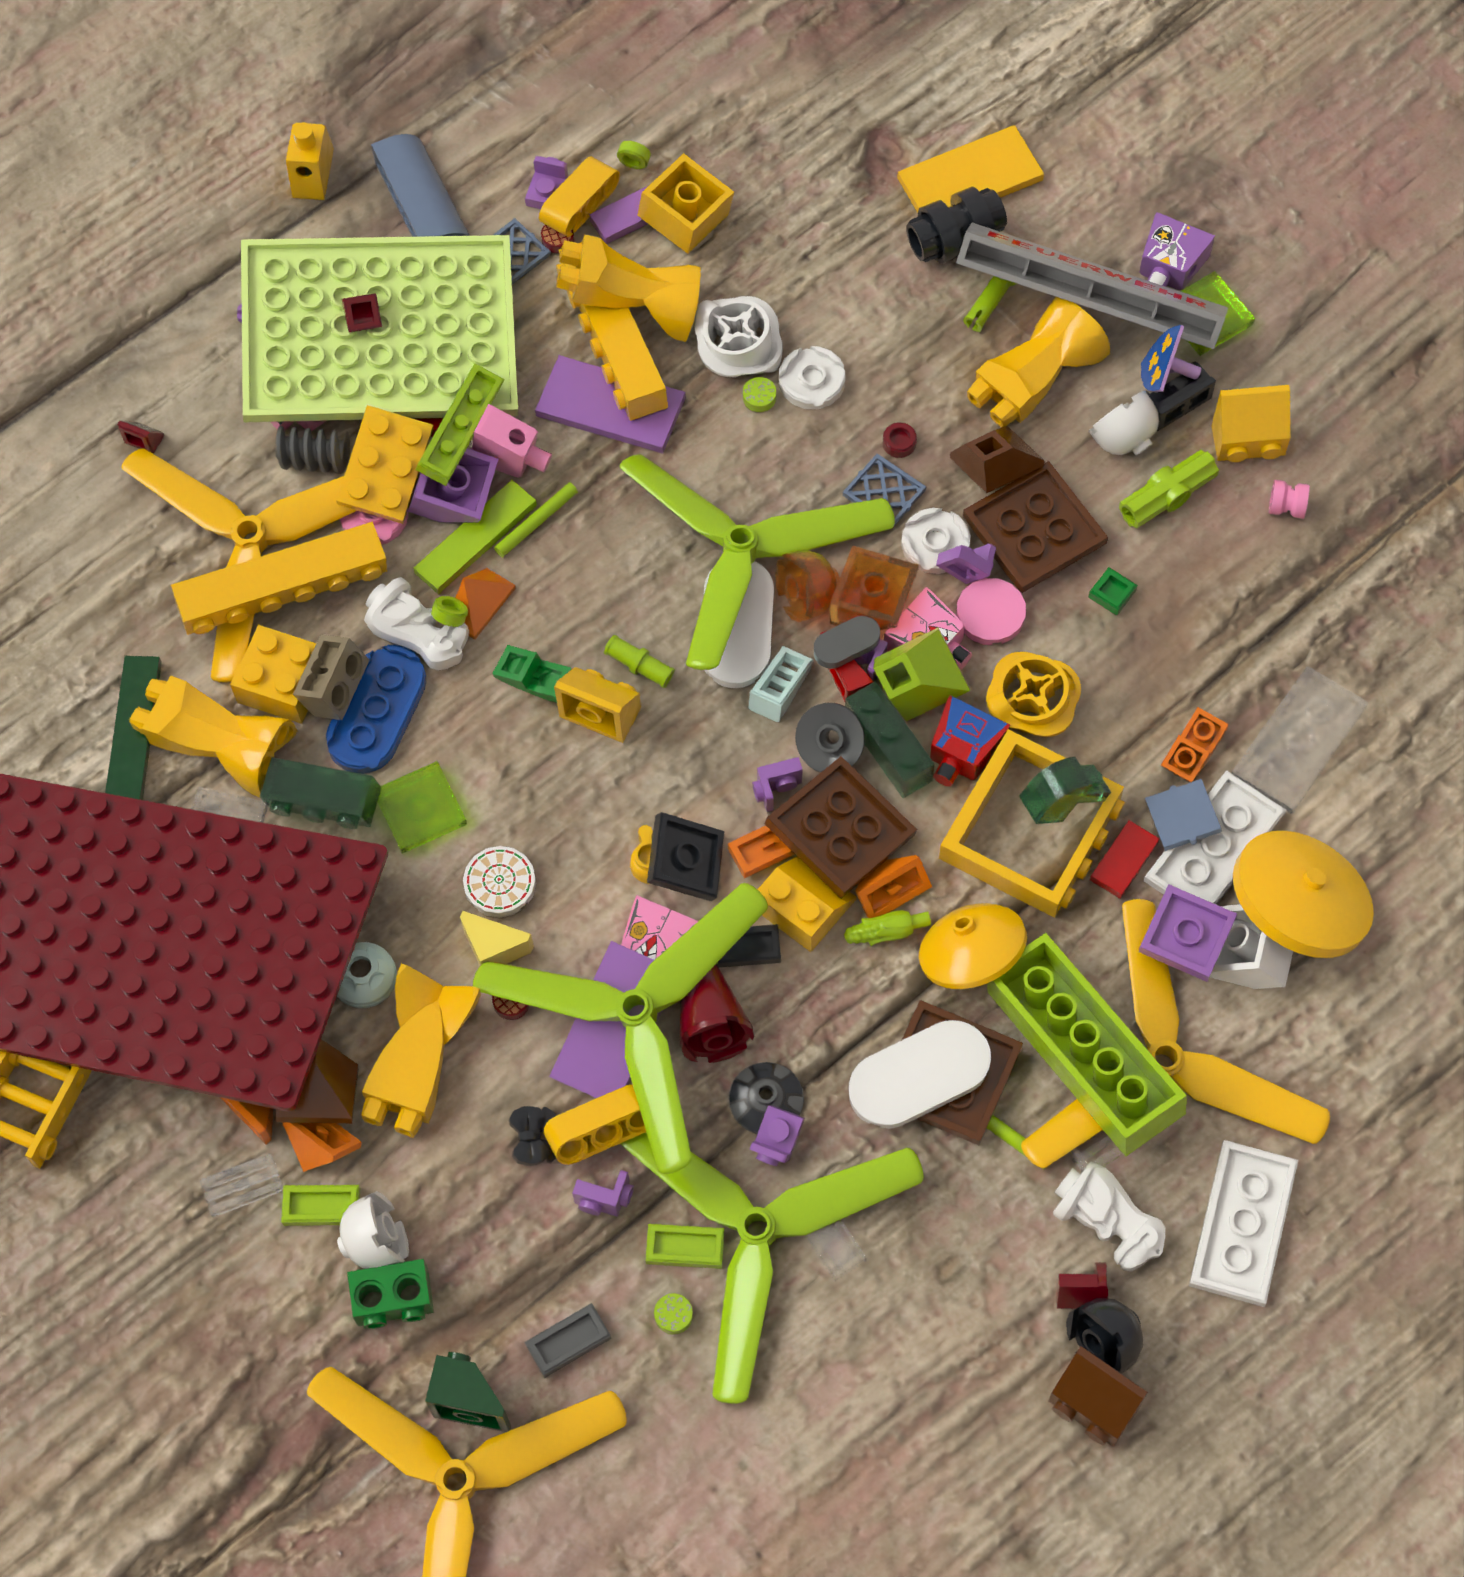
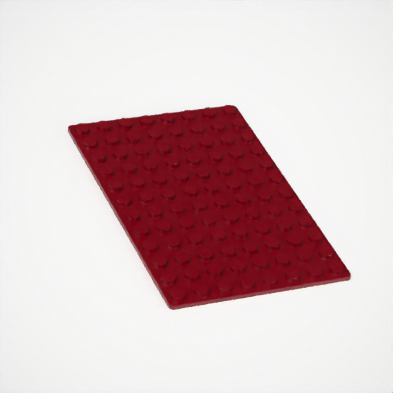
M0 774V1051L278 1110L293 1111L297 1107L388 858L387 848L384 845Z

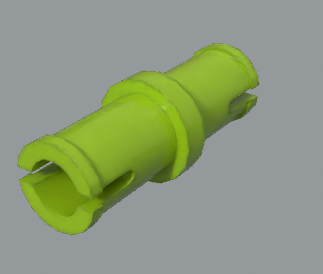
M613 635L605 646V655H609L629 667V672L634 675L640 673L659 684L662 688L669 684L675 673L673 667H669L650 656L649 650L645 648L638 649L617 635Z

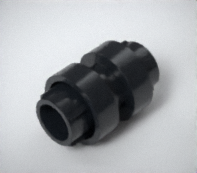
M971 186L952 194L950 199L951 206L949 207L942 200H937L920 207L918 217L909 220L906 225L907 237L916 257L924 262L935 259L940 264L957 258L965 233L971 223L999 232L1003 231L1007 225V215L999 195L993 189L986 188L978 191L975 187Z

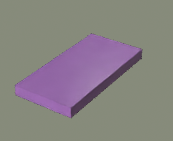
M559 355L535 409L537 417L663 454L686 395L684 391L665 386L668 408L630 421L625 409H618L613 395V391L616 390L614 384H607L601 367Z
M611 941L593 980L605 982L622 992L635 989L654 959ZM634 1006L628 1015H639L643 1011L644 1006ZM661 1012L657 1013L656 1023L660 1017ZM576 1018L549 1077L595 1098L629 1085L631 1078L625 1060L626 1028L621 1021H586Z

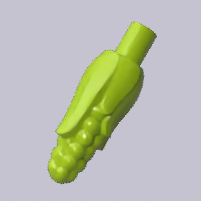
M892 911L873 918H862V923L848 927L845 930L844 938L849 944L869 942L870 946H873L880 942L907 938L914 933V929L931 926L929 912L910 915L909 911Z

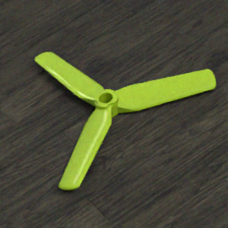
M640 454L632 455L624 459L619 466L623 472L695 531L723 547V554L709 575L686 660L688 667L697 670L714 669L720 664L752 577L751 564L756 558L784 557L892 529L895 525L893 509L884 498L774 516L751 526L736 525L726 513L645 456Z
M741 883L648 966L636 988L626 992H622L605 982L489 961L484 962L478 968L472 986L480 988L481 993L586 1021H621L626 1028L625 1060L657 1170L661 1174H670L685 1168L691 1162L692 1157L668 1041L656 1024L657 1013L682 1000L766 912L768 903L754 886L748 883ZM634 1006H644L643 1011L639 1015H628Z
M647 1132L620 1143V1145L707 1219L734 1229L739 1233L741 1240L727 1269L712 1392L713 1398L728 1404L742 1403L749 1396L773 1276L769 1246L776 1238L804 1236L921 1184L924 1178L923 1168L918 1156L911 1148H904L787 1189L764 1208L753 1207L738 1184L692 1152L691 1162L685 1168L670 1174H661L657 1170ZM755 1221L765 1222L767 1227L762 1234L753 1236L747 1232L751 1223Z

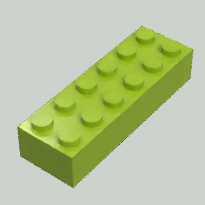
M1044 933L1028 944L1020 959L1009 971L994 981L987 983L988 994L1125 1157L1186 1115L1187 1095L1047 933Z

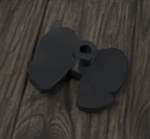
M524 1106L512 1112L508 1121L509 1125L518 1133L519 1141L512 1151V1157L518 1164L534 1166L543 1163L545 1160L551 1164L556 1159L548 1141L540 1139V1132L544 1131L546 1123L557 1116L549 1108L543 1107L541 1110L539 1107Z

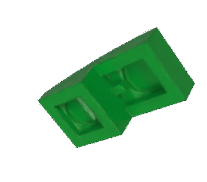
M507 645L492 674L495 678L508 685L557 703L554 686L572 668L541 660L537 652Z

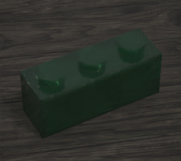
M876 681L845 698V706L856 714L863 726L865 746L902 798L909 796L933 781L935 763Z
M271 757L260 798L270 808L269 811L276 815L289 817L291 813L303 815V818L312 822L323 823L324 819L337 821L336 823L344 828L357 829L358 825L371 827L382 787L371 775Z

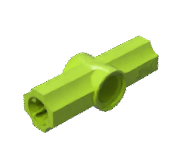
M1199 450L1173 468L1165 466L1159 469L1150 477L1144 487L1119 503L1123 519L1130 527L1133 526L1137 529L1165 510L1172 512L1180 508L1190 498L1192 492L1218 476L1219 469L1213 456L1208 451Z

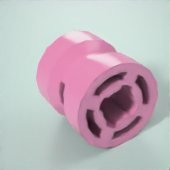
M1274 480L1269 503V514L1280 515L1287 513L1289 510L1293 518L1304 519L1310 486L1299 483L1292 489V486L1288 485L1285 481Z

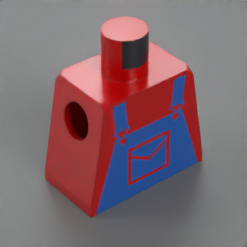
M950 695L931 744L930 759L939 764L933 775L934 779L947 787L953 785L959 774L970 780H975L986 768L1007 730H1010V724Z

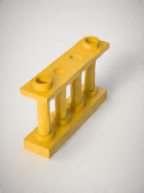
M0 1051V1099L2 1097L46 1115L36 1135L0 1120V1137L28 1148L25 1154L26 1158L34 1167L40 1169L44 1161L49 1160L54 1154L57 1146L56 1138L92 1070L74 1066L69 1068L55 1062ZM22 1064L63 1081L54 1101L10 1084L8 1078L14 1067Z

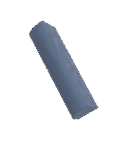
M399 134L371 144L375 164L412 237L470 236L422 141L417 136Z

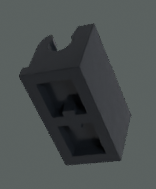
M1194 361L1191 363L1201 367V373L1196 380L1181 374L1165 384L1162 392L1149 393L1146 391L1158 411L1159 424L1157 432L1212 399L1216 380L1212 376L1210 377L1198 362Z

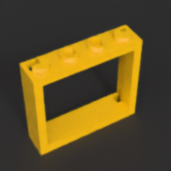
M1008 729L942 841L939 859L1055 918L1061 907L1066 909L1072 902L1076 890L1072 887L1076 879L1084 880L1093 862V860L1089 859L1093 849L1095 848L1100 851L1109 834V831L1105 829L1110 819L1117 821L1120 812L1126 803L1121 800L1124 787ZM1015 756L1104 800L1053 891L964 846L965 841Z

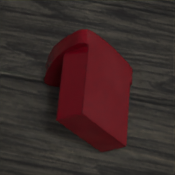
M1095 1262L1094 1274H1058L1056 1291L1057 1309H1076L1093 1299L1108 1298L1106 1262Z

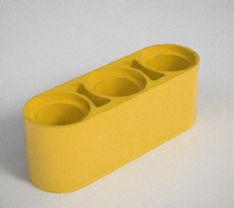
M589 156L547 198L541 207L539 221L570 237L573 234L571 230L573 229L575 233L590 217L589 214L595 212L614 192L620 180V172Z
M633 1084L621 1087L550 1119L544 1127V1135L556 1159L564 1165H571L646 1132Z

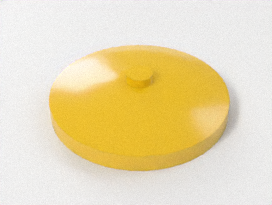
M1271 831L1253 838L1236 859L1233 869V884L1240 905L1250 920L1264 934L1281 946L1310 957L1334 958L1351 952L1368 934L1374 915L1370 892L1364 880L1351 863L1327 844L1297 832Z

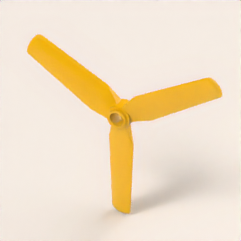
M140 448L129 454L121 466L122 470L205 530L232 539L235 547L226 567L261 557V553L268 545L295 541L358 511L338 505L336 502L344 476L280 499L256 516H245L233 501L146 449ZM256 533L254 537L244 539L247 534ZM255 614L249 615L246 620L240 623L231 624L227 622L217 625L210 676L212 680L224 683L232 682L248 648Z
M1145 899L1125 901L1122 904L1135 1020L1150 1054L1154 1058L1160 1054L1166 1055L1172 1060L1173 1065L1170 1067L1162 1066L1163 1069L1194 1100L1312 1144H1317L1321 1141L1330 1123V1111L1214 1055L1183 1051L1176 1043L1180 1020L1169 967L1165 963L1138 952L1156 913V906L1153 902ZM1076 1099L1023 1140L1021 1149L1034 1165L1046 1168L1103 1129Z
M333 1367L321 1370L312 1379L307 1388V1395L405 1475L436 1485L440 1496L427 1524L422 1577H466L474 1533L469 1499L472 1498L476 1491L508 1487L625 1427L627 1423L626 1412L620 1398L613 1391H606L487 1439L465 1460L452 1459L435 1435ZM455 1473L466 1475L467 1480L463 1488L457 1491L447 1488V1481L451 1475Z

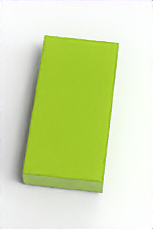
M283 1185L281 1223L283 1226L340 1225L343 1213L349 1205L360 1199L361 1188L359 1185Z
M648 1224L645 1262L648 1265L722 1269L724 1228Z

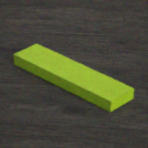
M474 363L415 470L447 486L473 439L474 431L488 404L491 405L505 379Z
M511 480L485 503L479 522H464L413 568L414 573L439 595L537 506L536 499L515 481Z

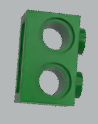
M424 1259L347 1272L352 1315L358 1326L364 1325L365 1329H377L386 1326L387 1321L402 1318L403 1322H416L425 1319V1314L434 1313L429 1272ZM415 1285L420 1288V1292L415 1299L403 1300L401 1298V1293L407 1286ZM371 1292L382 1294V1298L376 1306H363V1300L367 1294Z

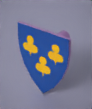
M1183 325L1174 326L1164 332L1141 362V378L1143 386L1148 391L1162 392L1170 373L1177 372L1194 380L1199 377L1201 367L1174 357L1184 329Z

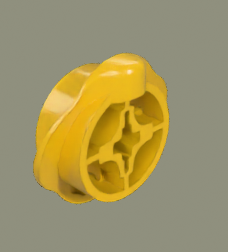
M1030 652L1010 653L1003 657L995 666L993 678L986 695L987 708L991 716L1010 724L1012 729L1040 737L1056 736L1064 732L1073 721L1075 708L1081 695V684L1076 672L1069 665L1061 661L1052 660ZM1036 672V673H1043V674H1046V675H1045V676H1042V677H1038V676L1032 675L1031 673ZM1018 678L1020 688L1012 693L1013 697L1007 700L1005 698L1006 690ZM1061 689L1063 692L1062 698L1058 705L1050 711L1048 699L1055 695L1056 690ZM1033 691L1034 694H1036V695H1037V694H1040V695H1039L1038 697H1034V695H1033L1032 693H1031V694H1028V692ZM1030 711L1035 713L1037 716H1027L1021 713Z

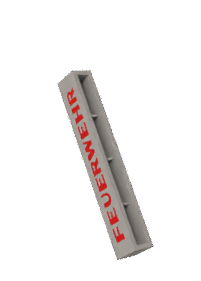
M971 223L965 233L956 262L957 264L1161 332H1166L1174 326L1183 325L1182 339L1212 349L1215 348L1228 307L975 223Z

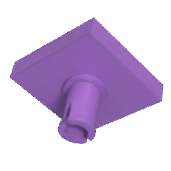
M1168 884L1138 952L1208 982L1237 913Z

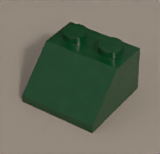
M448 1352L447 1357L436 1355L425 1399L433 1417L502 1432L510 1431L511 1424L503 1406L476 1363L470 1362L471 1357L457 1352Z

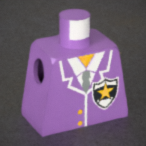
M1156 212L1143 252L1139 272L1141 275L1148 277L1147 281L1183 290L1210 257L1215 235Z

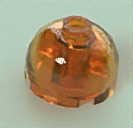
M809 550L783 554L782 556L785 558L778 560L776 564L775 580L778 596L785 595L790 606H783L785 612L792 620L797 622L810 620L826 613L832 607L840 585V577L837 570L832 567L831 563L822 554Z

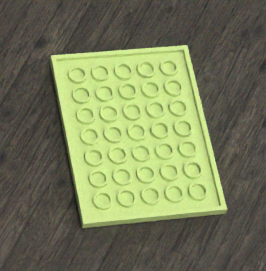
M509 235L241 240L242 398L244 422L362 420L367 405L409 418H444L474 363L505 379L491 405L511 416H518ZM376 293L382 327L348 333L341 299Z

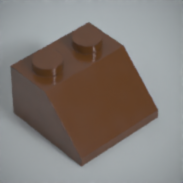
M1080 1346L1053 1389L1048 1402L1054 1405L1052 1410L1062 1419L1068 1422H1072L1074 1419L1086 1427L1085 1433L1092 1440L1101 1445H1105L1107 1442L1114 1447L1140 1409L1148 1392Z

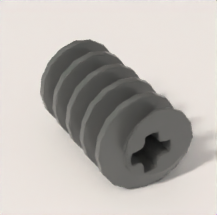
M283 426L278 427L276 434V458L282 469L288 470L293 464L294 469L297 471H301L306 465L310 472H315L318 466L324 473H328L332 466L335 473L342 474L344 472L350 454V438L347 431L344 439L339 440L337 430H333L330 439H326L323 429H319L317 437L312 438L310 428H306L303 437H299L297 427H292L289 436H285Z

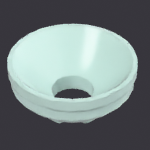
M369 942L356 943L337 997L343 1003L355 1008H370L386 1000L395 988L397 976L396 965L391 955L377 944ZM359 959H364L371 963V970L364 977H355L350 973L351 965Z

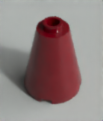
M717 964L680 1000V1047L684 1057L693 1062H698L697 1057H707L709 1063L731 1059L747 1049L746 1042L748 1039L751 1038L753 1041L755 1037L752 1024Z

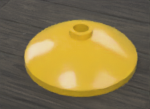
M989 903L963 906L946 914L930 928L919 948V962L926 977L936 985L949 989L978 987L1001 977L1017 963L1026 947L1027 932L1019 915L1010 908Z

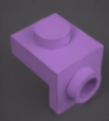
M620 1170L614 1190L577 1179L572 1194L575 1204L579 1205L578 1208L581 1211L596 1216L604 1212L618 1217L621 1206L628 1207L634 1186L629 1184L628 1172Z

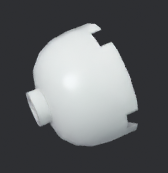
M1141 391L1131 397L1133 400L1131 404H1120L1093 425L1094 428L1089 429V433L1103 450L1114 455H1124L1133 451L1137 456L1153 444L1150 438L1157 431L1159 416L1153 401L1146 391Z
M376 1191L358 1199L349 1205L341 1219L339 1227L340 1237L337 1239L340 1252L345 1258H350L363 1269L401 1263L409 1255V1244L405 1228L401 1220L394 1223L389 1212L395 1208L384 1194Z

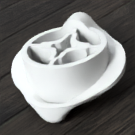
M740 296L713 301L705 300L698 305L694 322L698 352L702 362L709 370L724 377H738L764 372L772 373L779 368L783 351L779 333V322L774 310L765 301L752 296ZM758 327L764 330L760 338L756 336ZM717 335L721 337V343L718 346L714 344Z

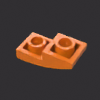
M1197 707L1182 734L1178 735L1163 760L1161 767L1189 783L1195 781L1229 728V724Z

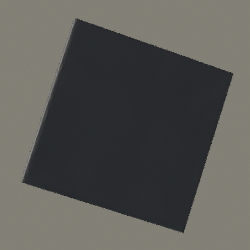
M658 813L655 815L647 883L707 901L715 900L718 894L725 831L667 813Z

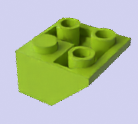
M939 627L874 659V671L889 700L906 721L946 703L950 695L957 698L970 691Z

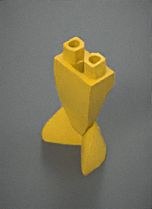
M584 234L581 244L564 240L560 251L559 263L576 266V269L561 265L556 288L573 292L572 302L606 308L646 306L653 318L670 337L683 342L687 341L698 305L701 267L696 265L646 268L619 254L601 238Z
M1055 297L1036 324L1031 340L996 358L987 360L976 370V381L967 391V398L977 408H981L990 399L997 403L990 411V417L1000 427L1007 426L1015 419L1021 423L1046 396L1059 375L1062 366L1080 367L1095 365L1103 361L1110 354L1109 339L1102 326L1079 305Z
M171 675L168 681L151 679L146 688L145 696L148 701L155 703L151 711L140 707L136 708L129 721L133 729L144 734L151 745L190 756L217 757L224 769L243 789L262 799L266 793L274 752L287 744L298 732L295 724L287 718L233 715L188 682Z
M401 963L395 983L396 1014L400 1028L382 1050L362 1090L365 1102L361 1116L364 1122L375 1126H382L388 1111L397 1113L399 1116L394 1126L395 1131L411 1138L415 1137L423 1122L429 1124L436 1104L444 1045L462 1028L477 1006L481 997L480 988L474 986H442L421 972Z

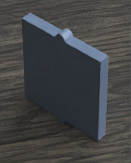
M1202 779L1179 787L1172 785L1170 790L1145 798L1165 851L1188 843L1195 845L1197 840L1222 832Z

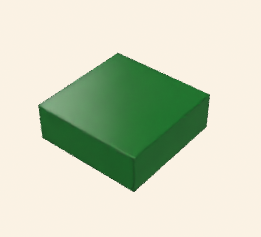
M1108 567L1089 591L1088 598L1113 614L1118 615L1137 591L1138 585Z

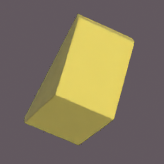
M465 911L461 913L460 919L463 930L480 966L487 961L508 964L531 954L534 945L530 933Z

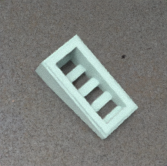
M782 646L750 691L749 709L768 719L779 722L812 668L814 660ZM786 663L794 668H797L798 671L795 672L787 667L782 666V664ZM776 675H779V676H781V677H784V678L790 680V682H789V681H786V680H784V679H782V678H780V677H778V676H776ZM769 686H771V687H773V688H775V689H777V690H779V691H782V693H780V692H778V691H776V690H773V689L769 688Z

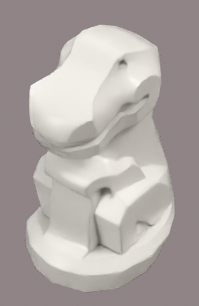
M402 577L392 580L387 586L382 583L372 591L366 601V606L369 609L364 621L374 635L394 644L412 649L421 655L430 668L435 670L448 669L461 662L463 657L462 649L469 636V629L465 623L459 627L444 625L441 629L435 627L436 620L431 615L432 608H425L418 599L411 595V585Z
M1091 1161L1081 1174L1073 1168L1070 1170L1054 1192L1062 1198L1053 1211L1055 1217L1061 1221L1069 1220L1072 1217L1076 1218L1083 1225L1096 1230L1098 1238L1103 1242L1108 1241L1113 1235L1119 1236L1122 1242L1114 1252V1260L1125 1271L1131 1272L1140 1268L1148 1260L1161 1256L1165 1241L1164 1224L1158 1218L1142 1213L1133 1204L1121 1184L1110 1171Z

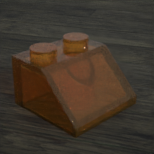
M852 545L830 602V624L838 626L854 617L867 616L878 623L880 631L896 628L918 573L919 565Z

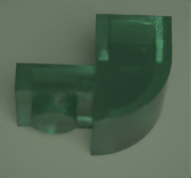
M1069 757L1059 760L1039 772L1029 782L1019 797L1036 824L1063 822L1078 803L1104 802L1111 794V791L1103 780L1102 774L1094 765H1080L1076 757Z

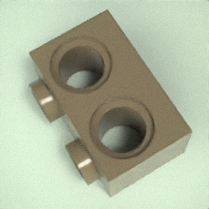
M321 634L293 695L313 716L343 720L369 659L350 638Z

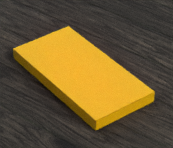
M1013 125L898 171L897 179L918 213L920 207L937 200H942L948 207L951 206L950 199L952 194L971 186L975 187L978 191L986 188L993 189L1001 198L1043 181L1044 172L1016 126Z

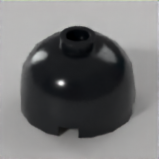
M1096 1298L1074 1309L1068 1315L1066 1327L1069 1341L1075 1338L1079 1347L1082 1346L1121 1374L1137 1361L1143 1348V1333L1139 1317L1127 1306L1115 1299Z

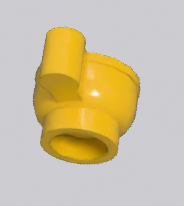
M643 825L638 830L641 844L634 849L631 855L630 869L638 881L650 884L647 883L653 830L650 826Z

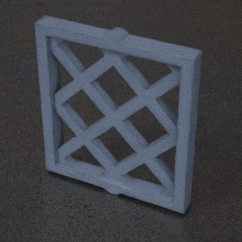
M516 218L493 234L505 235L510 231L511 270H519L512 276V285L551 255V251L535 237L534 233H530ZM515 229H519L526 235V238L514 237ZM514 243H525V251H513ZM530 243H534L541 252L529 251ZM512 257H524V265H512ZM529 257H536L528 264Z
M876 454L864 469L858 472L856 478L843 491L842 496L853 503L863 502L857 498L859 496H866V501L871 500L870 495L883 494V498L888 501L887 493L899 492L901 502L889 503L892 508L902 507V510L895 517L896 525L925 492L926 486L879 454ZM874 465H878L879 474L867 475V472ZM883 466L892 471V473H884ZM897 478L898 487L886 488L885 479ZM880 479L882 489L869 490L868 481ZM902 479L910 483L911 486H903ZM859 481H864V491H852ZM916 490V494L910 501H905L904 492Z

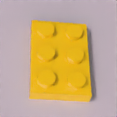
M367 405L336 500L337 504L403 524L420 473L415 469L428 447L433 432V425Z

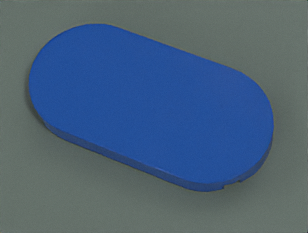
M387 645L382 646V649L375 652L372 650L365 655L369 659L368 665L343 720L332 719L328 726L326 740L330 756L339 767L348 772L365 774L384 767L396 753L426 687V673L418 656L406 647Z

